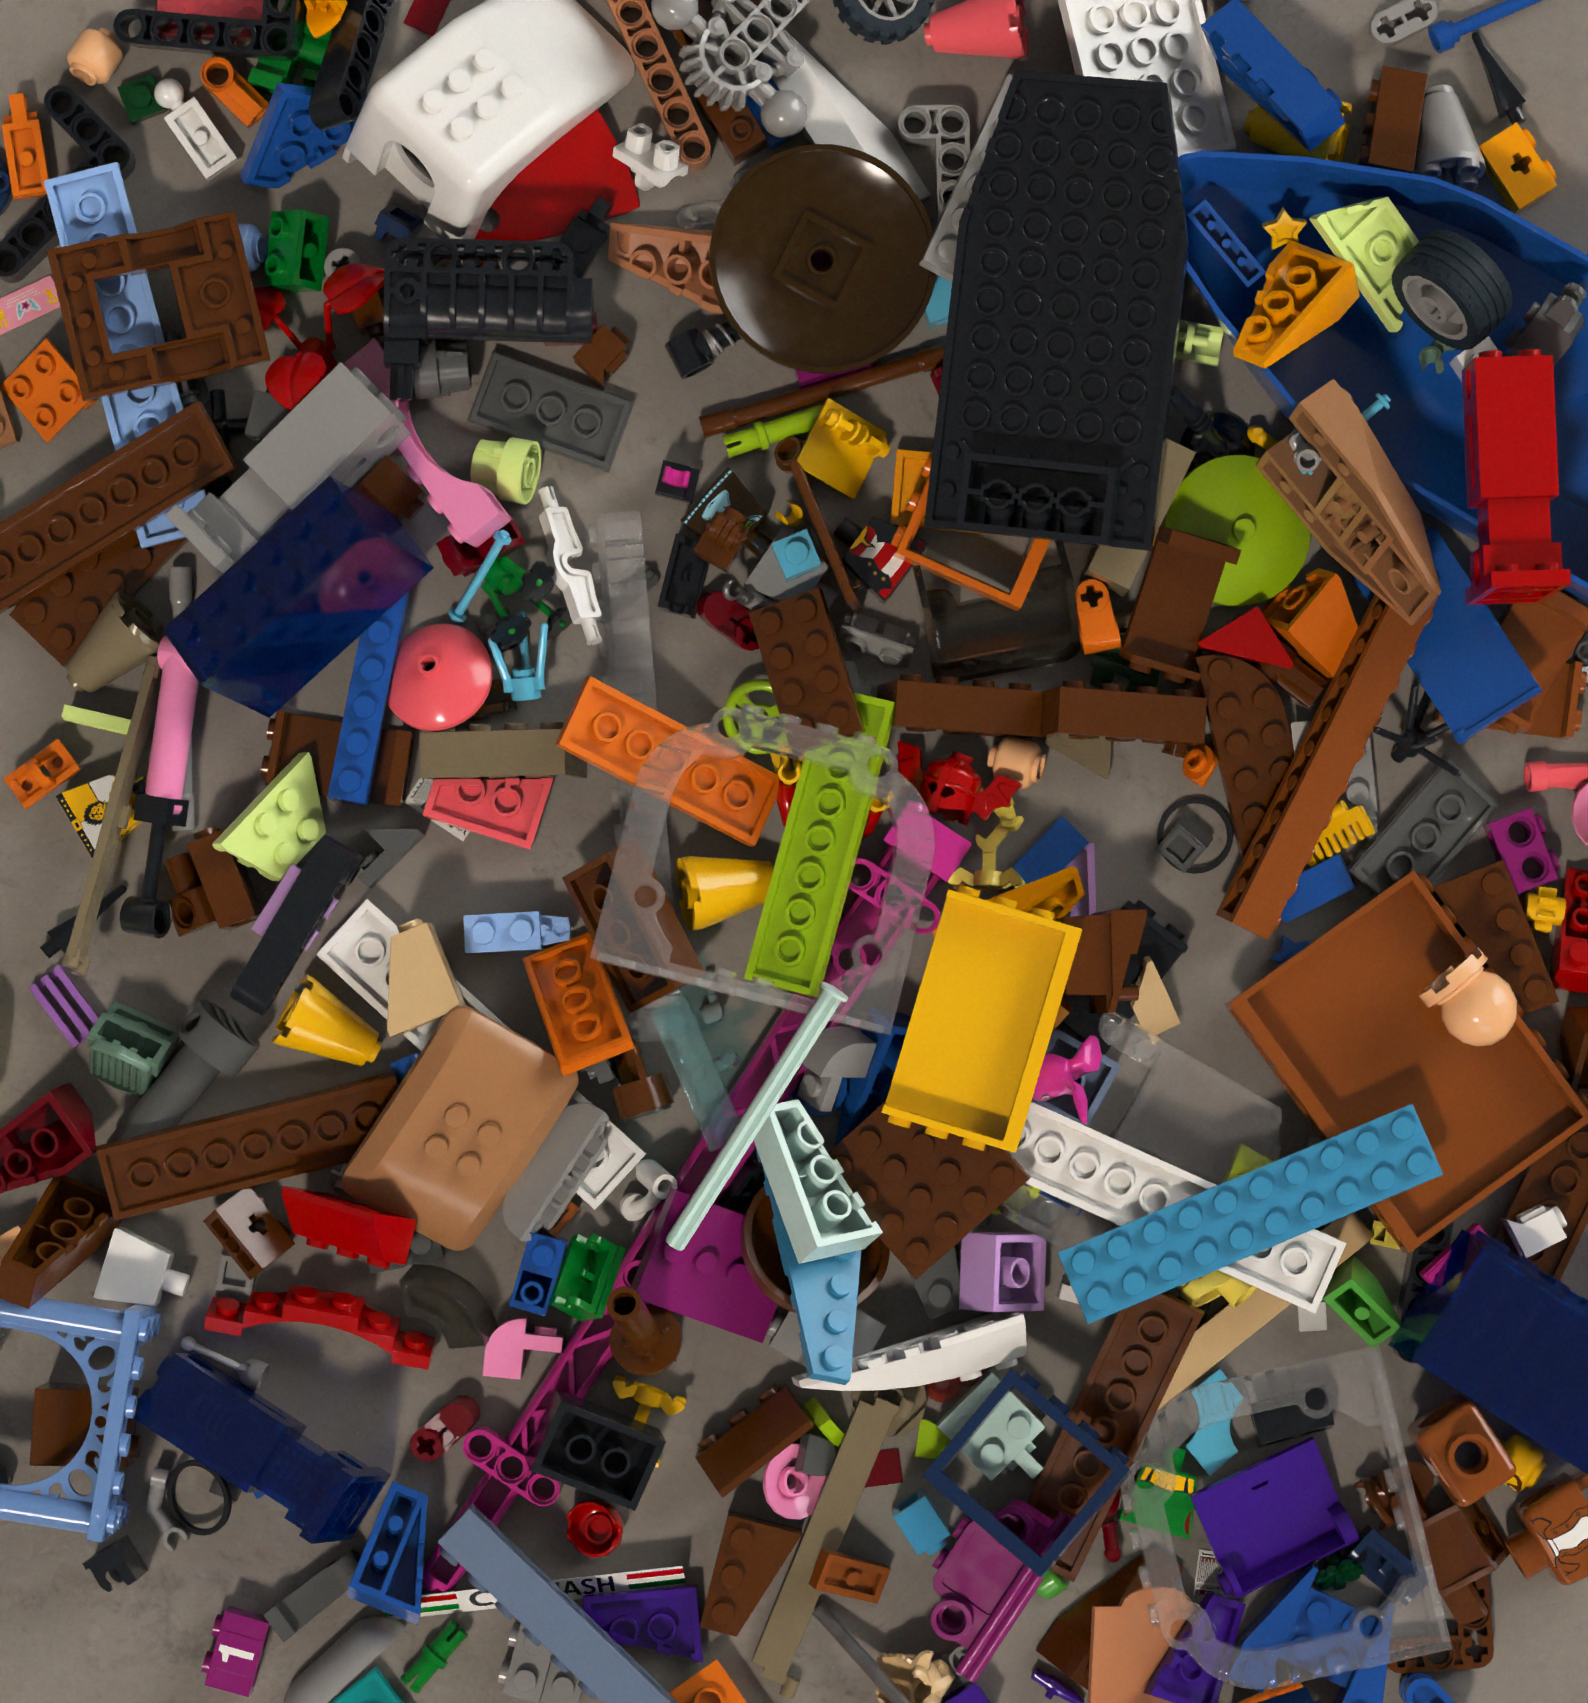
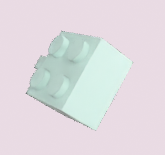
M989 1369L936 1422L937 1427L952 1440L1001 1380ZM1010 1391L961 1451L991 1481L1006 1466L1013 1471L1018 1465L1033 1479L1044 1468L1030 1454L1036 1448L1031 1441L1045 1428V1425Z

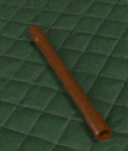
M945 343L919 350L913 355L736 408L729 407L699 416L704 437L708 438L735 430L741 425L825 401L827 398H835L918 372L935 370L943 366Z

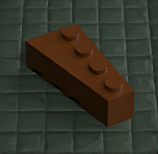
M1503 860L1492 862L1433 886L1435 892L1432 893L1434 899L1440 906L1445 904L1451 910L1457 920L1454 926L1461 936L1467 935L1488 958L1483 965L1484 968L1490 966L1497 975L1510 985L1524 1015L1559 1002Z
M66 1175L53 1177L1 1261V1299L29 1309L112 1238L114 1228L120 1226L122 1219L114 1221L107 1191Z

